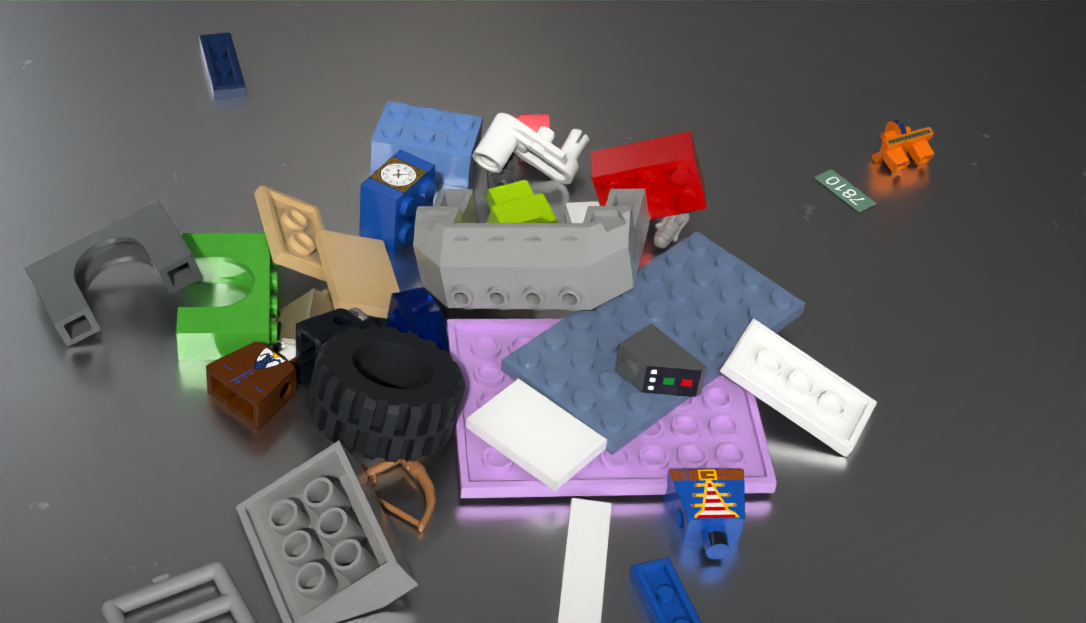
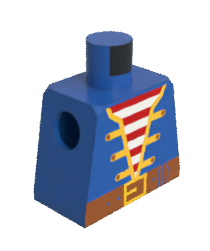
M669 470L664 500L684 544H704L706 555L710 559L726 557L730 553L729 543L739 542L745 521L744 470Z

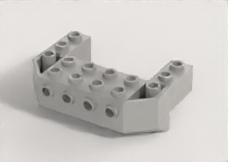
M440 189L433 206H418L416 210L413 247L422 286L447 308H463L466 310L534 309L538 311L546 309L592 310L634 288L650 224L646 189H610L606 206H588L583 223H480L473 189Z

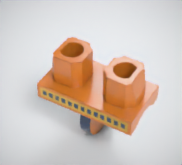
M889 121L885 126V132L880 135L882 140L880 152L873 153L871 157L875 164L885 162L892 174L902 171L909 165L910 160L907 155L912 157L917 166L927 164L935 155L928 143L934 133L930 127L911 132V128L904 126L901 121Z

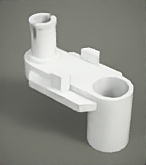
M499 113L478 144L472 157L479 166L487 171L500 173L514 152L518 157L551 179L561 184H571L579 170L577 159L585 145L588 144L589 137L584 134L580 139L579 136L582 131L571 129L568 138L562 148L559 149L551 143L555 134L546 126H541L536 133L513 116Z

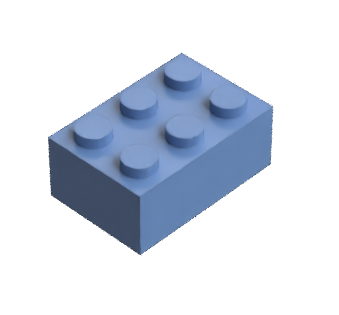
M386 101L371 139L370 171L375 172L401 149L434 164L436 183L468 188L476 164L472 155L481 141L483 118L466 113L459 114L436 108L407 105L403 102Z

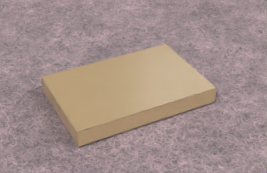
M260 185L255 191L254 196L273 263L326 282L314 240L318 229L325 230L319 208Z
M318 229L314 240L334 309L343 308L353 314L402 321L407 311L384 241Z

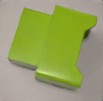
M527 180L490 188L487 191L485 200L490 208L487 223L558 222L544 193L534 195Z

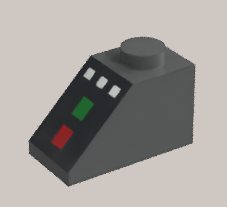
M652 323L619 344L615 371L622 379L631 383L643 393L697 397L701 394L707 370L703 363Z

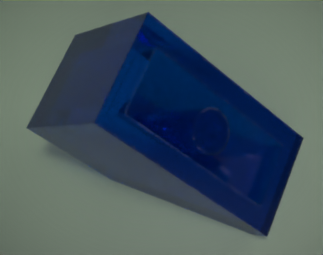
M420 287L392 293L385 328L393 327L398 328L400 332L408 333L410 331L418 334L419 338L425 341L429 339L437 344L438 349H445L449 353V340L442 309L426 288Z

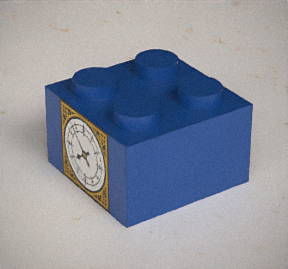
M400 149L367 178L360 188L359 236L383 240L387 252L393 255L402 246L409 244L414 237L418 206H433V196L437 186L435 181V165Z

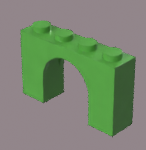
M182 233V238L192 252L203 276L202 279L192 284H229L245 290L249 295L241 301L227 306L178 307L176 327L178 361L217 360L255 341L262 342L269 348L270 344H277V321L270 322V318H278L277 296H270V293H278L277 271H270V269H278V264L273 263L265 233Z

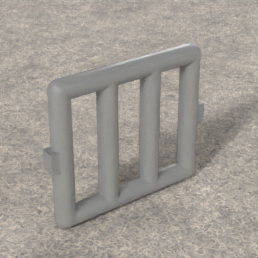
M221 561L211 562L171 578L168 573L152 578V585L109 600L102 606V613L107 623H128L124 613L214 580L222 596L151 623H200L229 611L236 623H257L225 564Z

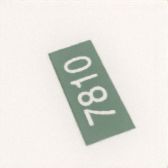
M832 169L813 177L859 213L877 204Z

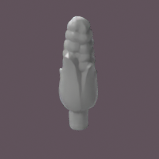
M690 212L660 218L659 222L654 226L657 229L654 236V245L664 249L670 242H677L680 232L689 222Z

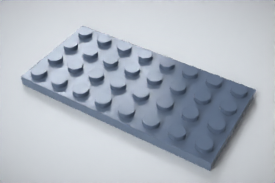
M695 231L638 269L634 288L592 310L574 311L503 358L501 371L514 381L520 379L606 438L607 445L605 450L613 455L690 398L688 396L643 393L631 383L622 379L615 371L618 348L621 342L652 323L707 367L703 387H705L722 374L719 372L753 318L777 333L803 314L806 303L703 234Z

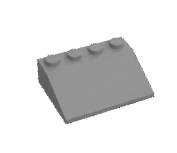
M339 440L235 506L283 623H337L381 609L419 585L361 463Z

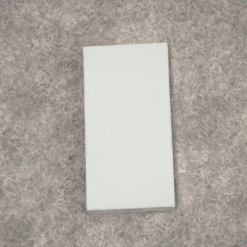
M754 318L746 327L719 371L844 457H847L853 450L877 401Z

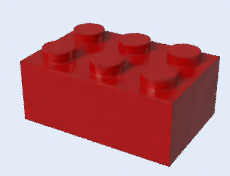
M691 131L591 152V177L600 206H606L610 189H646L649 220L707 209L704 180Z

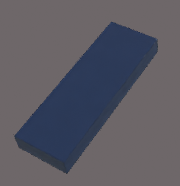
M231 33L200 35V47L214 99L246 96V86Z

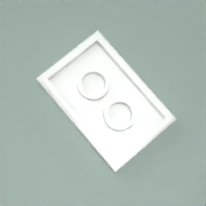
M517 379L466 418V428L554 491L559 489L603 452L607 445L606 438L520 379Z

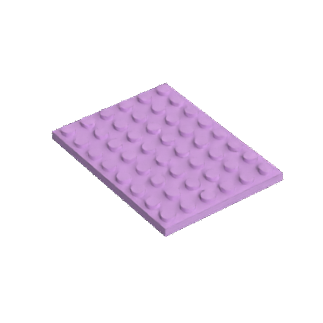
M447 319L448 353L453 361H456L465 380L464 396L455 424L461 498L665 495L669 470L743 469L745 493L775 492L777 480L756 398L724 374L719 375L703 387L700 395L687 399L615 454L611 455L604 450L556 491L552 490L466 428V418L515 382L501 371L502 359L562 319Z

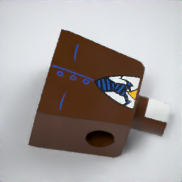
M255 341L206 365L207 393L259 431L295 396L297 391L296 348L287 346L276 353L264 343Z

